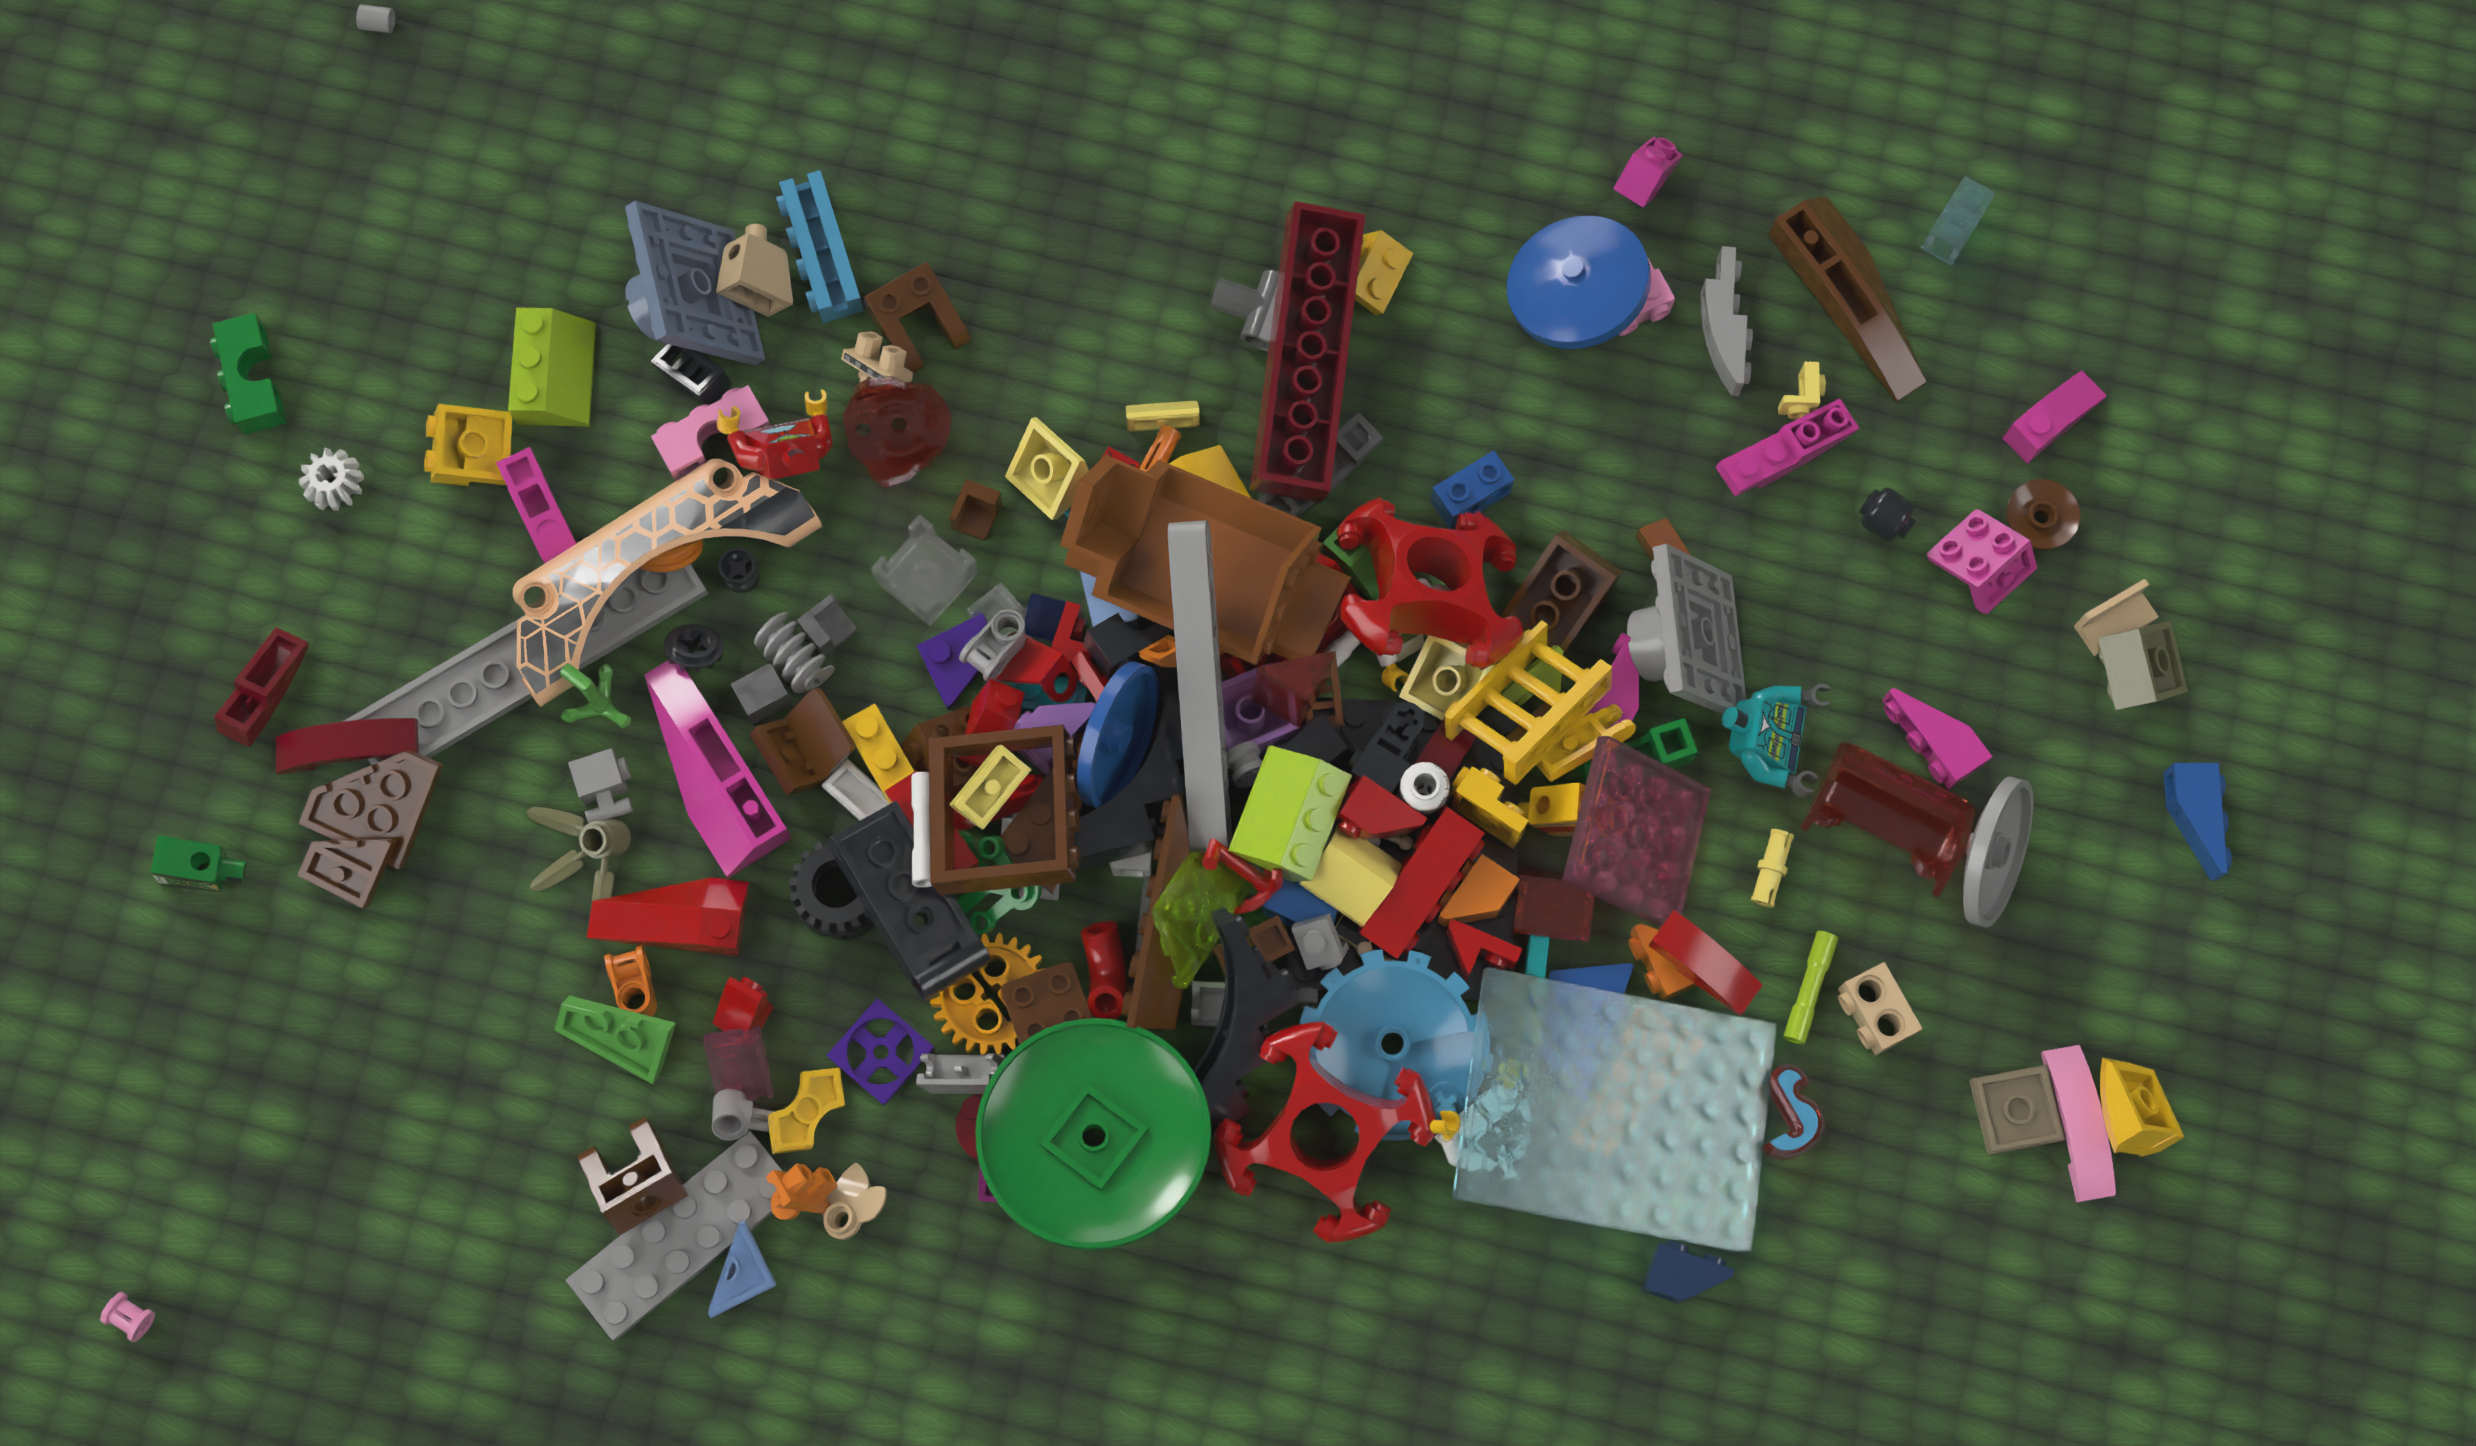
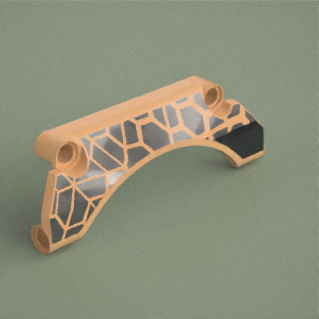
M716 458L708 460L515 583L513 587L514 601L526 614L517 620L516 667L523 676V683L540 707L573 687L574 685L560 676L562 668L569 663L579 670L580 658L587 635L604 603L632 572L650 559L688 542L721 536H744L763 539L790 548L822 527L817 514L798 489L768 479L755 472L743 477L737 467L729 462ZM725 467L728 473L727 480L722 485L716 486L713 481V475L717 469ZM538 586L541 590L539 600L533 604L525 603L524 594L526 590L530 587Z

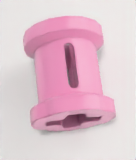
M119 1292L110 1299L103 1309L100 1321L105 1325L111 1323L127 1333V1339L134 1343L141 1339L148 1331L155 1318V1313L150 1309L142 1310L128 1301L127 1294Z

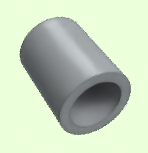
M360 4L356 16L357 27L361 30L392 33L395 25L394 9Z

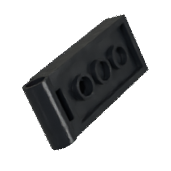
M897 801L890 803L831 836L826 842L906 979H910L912 987L923 1001H927L991 962L987 949L976 935L953 894L939 895L933 886L916 887L912 885L914 829ZM915 915L923 918L924 926H918L914 922Z

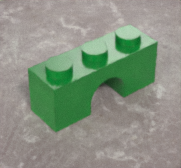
M254 312L212 323L215 337L210 338V344L216 359L220 358L222 370H218L217 374L222 390L228 393L229 403H225V411L230 424H236L244 435L287 424L281 393L270 378L260 381H248V373L256 363L272 359L266 327Z
M1685 718L1649 729L1647 734L1634 741L1621 745L1613 744L1611 748L1576 767V770L1583 785L1602 793L1691 764L1698 751Z

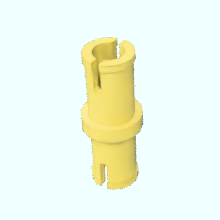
M1771 829L1764 858L1758 862L1757 869L1760 872L1753 896H1751V902H1757L1758 905L1774 908V901L1781 877H1785L1788 870L1785 863L1792 840L1794 839L1793 834L1779 829Z

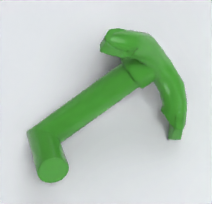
M568 663L562 668L560 676L578 688L590 702L582 707L565 709L561 714L562 720L570 723L602 715L617 723L621 728L630 725L631 717L619 711L611 703V678L613 670L608 664H603L599 669L598 688L590 678Z

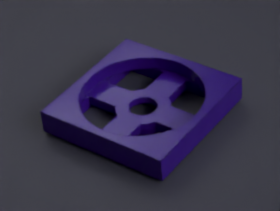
M876 998L826 1056L885 1107L923 1063L920 1056L922 1054H931L935 1047ZM877 1019L890 1020L895 1024L884 1038L874 1037L865 1029V1026L870 1021ZM907 1035L912 1039L914 1048L912 1062L909 1066L897 1056L896 1047ZM853 1040L866 1049V1058L856 1070L850 1067L848 1061V1046ZM880 1045L886 1046L889 1051L888 1056L883 1060H879L874 1056L875 1048ZM878 1068H888L898 1077L897 1080L886 1084H872L867 1081Z

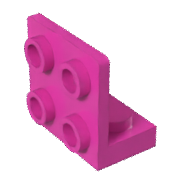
M1979 509L1974 510L1927 553L1929 561L1969 585L1975 608L1985 615L2037 569L2030 540Z

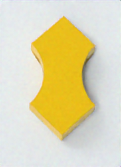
M840 1068L803 1071L800 1073L799 1090L793 1102L785 1109L770 1113L767 1116L772 1154L810 1150L813 1148L814 1131L820 1119L829 1111L845 1106Z

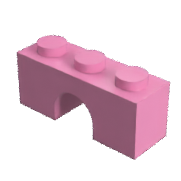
M749 385L727 391L719 401L711 405L705 404L696 407L690 412L688 417L677 423L673 421L662 425L657 430V433L651 436L675 481L707 462L702 453L705 440L715 433H722L717 428L719 409L722 410L723 415L726 417H731L732 406H736L740 410L739 430L744 431L770 426L769 420Z

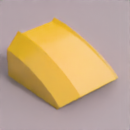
M2102 1057L2100 1097L2106 1131L2114 1153L2123 1152L2143 1157L2161 1152L2183 1139L2182 1130L2154 1070Z

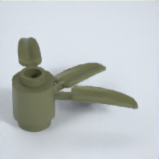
M533 807L527 810L526 813L530 819L557 831L579 837V844L582 849L580 852L576 850L569 851L546 868L531 882L530 890L540 892L567 879L584 866V862L581 859L588 855L596 859L601 858L600 870H597L594 876L592 901L612 897L614 874L607 871L609 857L622 855L629 848L631 834L627 825L618 819L592 821L584 826L585 820L583 817L545 807Z

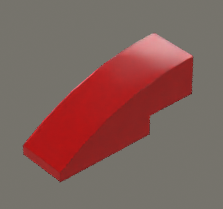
M1673 910L1648 945L1679 968L1677 972L1739 1016L1743 1014L1763 986L1730 953L1675 910Z

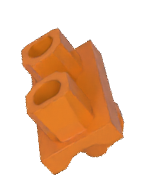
M796 1163L788 1172L772 1170L765 1177L768 1183L773 1184L777 1188L771 1198V1210L776 1218L781 1220H792L801 1211L825 1214V1211L830 1206L826 1197L838 1187L834 1177L827 1168L819 1167L812 1174L806 1165Z

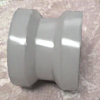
M1244 742L1227 751V766L1234 772L1232 779L1236 787L1245 788L1254 785L1263 761L1259 758L1260 749L1255 742Z

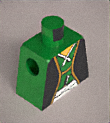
M157 835L150 873L160 886L221 892L223 881L244 883L247 861L227 859L225 850L219 845ZM210 863L207 869L199 871L202 865Z

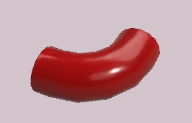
M1100 921L1086 926L1080 932L1089 971L1090 987L1087 1004L1090 1013L1096 1018L1114 1020L1122 1013L1123 1001L1127 992L1126 966L1117 923L1114 921Z

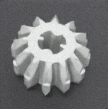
M325 448L321 458L311 453L310 458L313 463L312 465H301V470L306 476L298 479L299 485L306 489L303 494L309 502L315 501V505L322 510L330 505L333 511H338L342 501L352 506L353 501L350 495L362 494V489L358 483L364 480L363 473L357 470L359 468L357 460L352 457L348 458V454L341 449L333 454L330 449ZM334 476L336 479L329 483L327 480Z

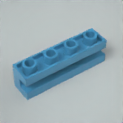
M821 170L807 174L809 182L795 185L793 178L779 182L783 195L776 198L782 218L790 216L792 227L786 228L792 249L799 247L802 255L801 259L796 260L801 280L809 279L812 290L805 292L811 312L819 311L822 323L863 312L864 309Z

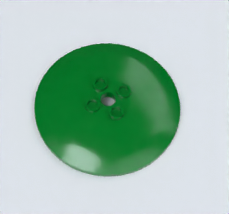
M1089 1018L1063 1022L1046 1028L1022 1042L1003 1060L992 1075L979 1105L975 1133L976 1150L984 1180L999 1206L1012 1220L1034 1236L1049 1243L1078 1250H1104L1137 1242L1169 1223L1188 1203L1203 1177L1210 1151L1211 1125L1207 1100L1202 1086L1186 1060L1172 1046L1152 1032L1139 1026L1131 1028L1126 1027L1127 1023L1123 1021ZM1091 1128H1098L1105 1133L1104 1142L1097 1147H1090L1083 1141L1085 1132Z

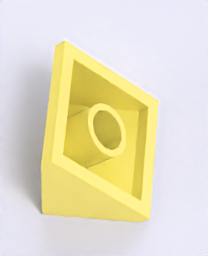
M1034 417L1030 420L1005 477L1051 520H1055L1072 506L1079 480L1089 470L1083 458L1037 417Z
M1337 824L1327 840L1313 880L1300 881L1299 885L1363 927L1394 887L1402 864L1368 840H1362L1359 837L1358 839L1348 837L1338 829L1339 824Z

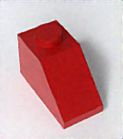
M991 678L972 702L965 735L1014 730V726L1019 719L1024 692ZM990 754L959 757V760L980 767Z

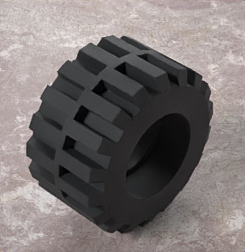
M821 841L814 844L815 850L811 853L806 850L801 855L803 859L801 864L795 863L792 869L795 875L794 878H790L789 886L792 890L790 894L796 911L811 930L815 929L823 937L831 935L834 940H842V936L848 935L852 939L858 937V931L864 929L865 933L872 929L870 925L872 920L858 896L852 903L840 908L827 907L820 902L818 891L822 881L831 873L842 870L827 845L823 846Z

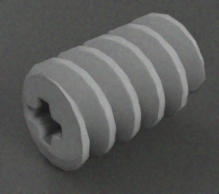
M782 612L764 624L757 633L754 644L759 650H764L763 655L767 660L773 661L772 666L774 669L782 672L781 677L783 680L791 683L793 692L800 694L821 685L832 675L835 668L833 665L823 669L820 667L826 659L825 655L819 654L812 658L811 655L817 646L814 643H810L803 647L802 644L806 640L807 634L801 632L794 636L793 633L797 629L798 623L792 621L785 625L784 622L789 613Z

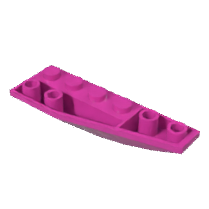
M669 660L644 674L688 816L727 878H730L791 840L792 837L687 671H681L679 664H669Z

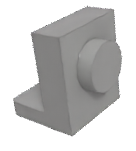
M1330 913L1294 923L1291 928L1307 970L1320 967L1321 970H1328L1342 963L1349 945L1347 940L1340 942Z

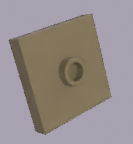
M2047 1065L1969 1080L1987 1155L2065 1140Z

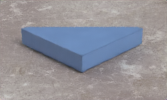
M745 1219L738 1224L708 1309L710 1318L776 1286V1281Z

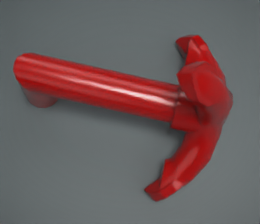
M1210 839L1202 861L1203 867L1207 870H1214L1220 861L1250 882L1253 888L1258 891L1255 896L1245 899L1240 906L1234 907V914L1248 913L1262 907L1273 894L1282 888V869L1274 868L1272 872L1264 869L1262 873L1241 857L1229 852L1228 848L1216 839Z

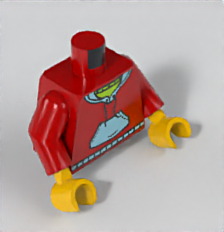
M821 390V399L818 401L810 400L809 393H805L806 412L812 416L811 419H800L743 431L738 429L741 412L736 406L731 407V417L724 416L721 409L718 411L717 428L720 432L729 434L727 440L737 462L741 467L754 470L768 479H778L819 470V459L824 458L833 445L829 419L825 415L828 407L827 394L824 390Z

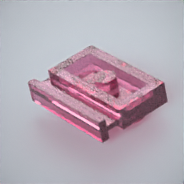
M754 1026V1030L743 1031L741 1028L704 1034L703 1044L716 1094L725 1089H736L744 1093L747 1100L750 1101L757 1100L759 1096L767 1095L768 1098L774 1097V1086L760 1026Z

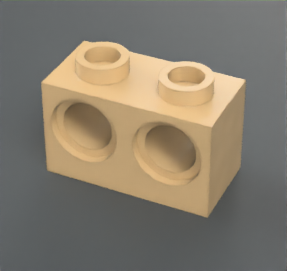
M1885 962L1844 982L1838 988L1840 992L1838 1000L1842 1009L1848 1016L1853 1015L1859 1026L1857 1034L1866 1049L1871 1048L1875 1056L1922 1030L1920 1023ZM1866 985L1871 987L1875 992V1001H1864L1859 995V986ZM1879 1019H1887L1893 1024V1036H1886L1880 1032L1878 1028Z

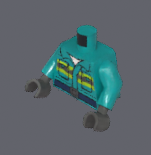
M1818 684L1809 691L1801 690L1800 686H1771L1754 692L1751 699L1741 700L1736 704V707L1731 706L1725 710L1722 716V725L1732 730L1729 743L1730 752L1741 759L1742 764L1752 779L1783 789L1789 786L1792 788L1793 793L1800 798L1808 797L1814 792L1813 789L1805 788L1801 780L1807 783H1815L1818 780L1815 773L1803 771L1797 777L1792 776L1796 774L1807 708L1801 705V701L1807 702L1815 709L1828 705L1830 702H1820L1815 696L1816 691H1829L1831 688L1828 685Z

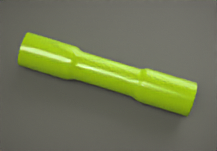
M1825 931L1816 932L1807 960V970L1783 1038L1789 1042L1805 1045L1824 976L1830 967L1839 939L1834 934Z

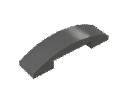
M1359 412L1338 430L1331 490L1329 493L1355 471L1383 441V437ZM1267 493L1258 500L1297 518L1302 517L1318 504V502Z

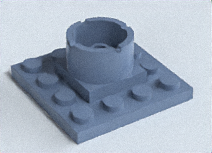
M636 200L625 206L628 228L632 236L636 262L640 270V274L628 281L625 292L626 300H629L628 309L631 317L640 330L649 338L659 342L751 365H757L764 361L765 356L754 310L716 293L723 251L728 243L736 240L735 231Z

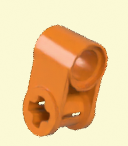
M643 945L636 946L634 951L617 956L606 954L604 956L605 965L618 1007L652 1017L657 1009V1001L651 981V969ZM634 995H645L644 1004L640 1008H628L629 1000Z

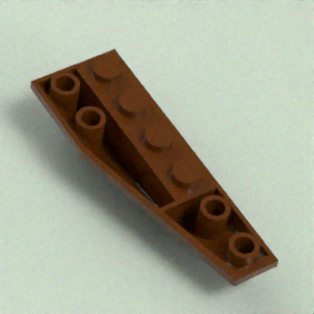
M1828 197L1804 200L1777 217L1768 236L1893 400L1897 403L1925 385L1927 381L1869 250Z
M1175 792L1172 795L1171 801L1164 800L1160 822L1166 823L1164 838L1157 837L1153 860L1159 862L1156 876L1150 875L1146 897L1151 898L1148 913L1143 912L1139 935H1144L1141 950L1136 949L1135 955L1133 954L1129 969V977L1135 978L1134 987L1129 986L1122 1006L1121 1015L1128 1016L1126 1027L1137 1028L1139 1026L1146 1029H1175L1178 1023L1192 950L1195 916L1194 864L1190 849L1188 819L1183 794Z

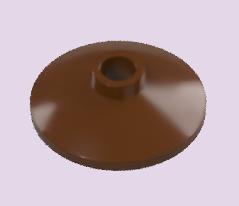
M2036 479L2022 484L2014 491L2007 504L2006 516L2009 527L2029 539L2032 548L2050 550L2061 547L2075 535L2080 524V508L2076 498L2065 486L2052 480ZM2034 515H2043L2046 523L2041 524L2037 522Z

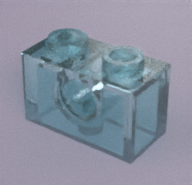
M1964 176L1930 230L1921 249L1952 266L1996 193L1971 178Z

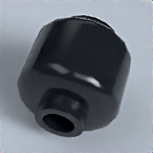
M1885 487L1881 491L1874 489L1859 510V513L1863 515L1861 518L1862 526L1886 542L1893 540L1897 535L1904 538L1916 522V520L1911 518L1914 511L1912 502L1889 487Z

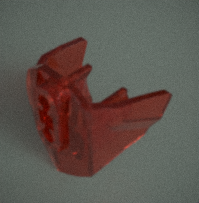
M892 377L868 379L858 383L853 388V396L843 413L850 453L866 466L869 476L883 487L910 480L917 472L926 468L943 451L949 437L952 416L942 396L931 385L902 382ZM894 418H903L906 421V427L903 430H896L891 426ZM860 423H866L871 428L870 434L860 436L856 431V427Z

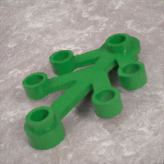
M963 829L957 830L979 861V866L977 867H987L973 846L970 833ZM986 836L980 841L979 852L984 858L994 859L997 865L1014 864L1005 850V843L1001 837ZM991 841L994 842L996 847L993 854L989 851V843ZM1041 885L1023 887L1024 895L1022 898L1019 896L1018 888L969 892L958 899L957 903L963 913L967 914L991 893L1003 895L988 911H978L970 917L969 923L975 933L985 934L993 931L996 923L1014 908L1017 910L1033 908L1041 897L1042 888ZM981 916L986 920L984 929L979 924Z

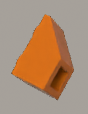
M1481 854L1476 863L1469 860L1461 871L1463 873L1460 879L1462 881L1461 885L1455 893L1447 891L1439 902L1441 904L1439 910L1441 913L1437 923L1444 927L1449 926L1451 919L1467 923L1495 918L1516 889L1520 879L1483 854Z
M1638 924L1631 930V939L1628 940V944L1637 961L1642 959L1648 973L1644 974V977L1652 994L1658 993L1663 1002L1697 987V985L1677 972L1679 970L1677 966L1648 946L1659 930L1644 924Z

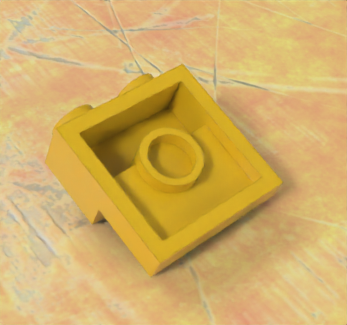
M438 404L434 416L428 415L426 421V437L433 438L432 450H426L424 471L431 472V482L468 486L470 482L506 485L496 462L511 456V414L507 411Z
M1464 766L1452 784L1453 788L1450 795L1454 798L1451 809L1514 849L1528 823V820L1523 817L1524 812L1511 802L1505 801L1504 804L1500 802L1504 786L1499 784L1501 780L1498 776L1485 768L1479 771L1473 766L1471 769Z

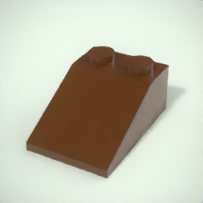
M1563 530L1554 536L1500 617H1517L1522 623L1524 632L1532 630L1541 620L1547 623V646L1550 648L1554 645L1559 646L1563 650L1564 656L1624 572Z

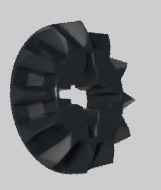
M700 624L682 625L670 631L665 638L664 654L668 656L669 664H679L681 671L691 667L698 673L701 667L712 669L715 662L722 660L724 651L723 639L714 629ZM700 643V650L688 653V649L691 650Z

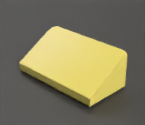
M1198 401L1126 406L1127 430L1129 432L1159 430L1161 425H1168L1174 429L1200 426Z
M1003 745L996 746L952 800L950 806L983 830L1031 769Z

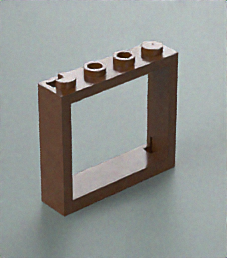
M1063 724L929 739L930 883L939 895L1076 882L1075 868H1079L1081 854L1079 846L1075 845L1074 832L1080 831V818L1078 810L1073 807V796H1077L1079 792L1077 789V774L1072 773V760H1077L1078 752L1075 748V737L1069 735ZM1003 745L1009 751L1053 747L1056 860L955 870L954 809L950 806L954 799L953 757L991 754L995 747Z

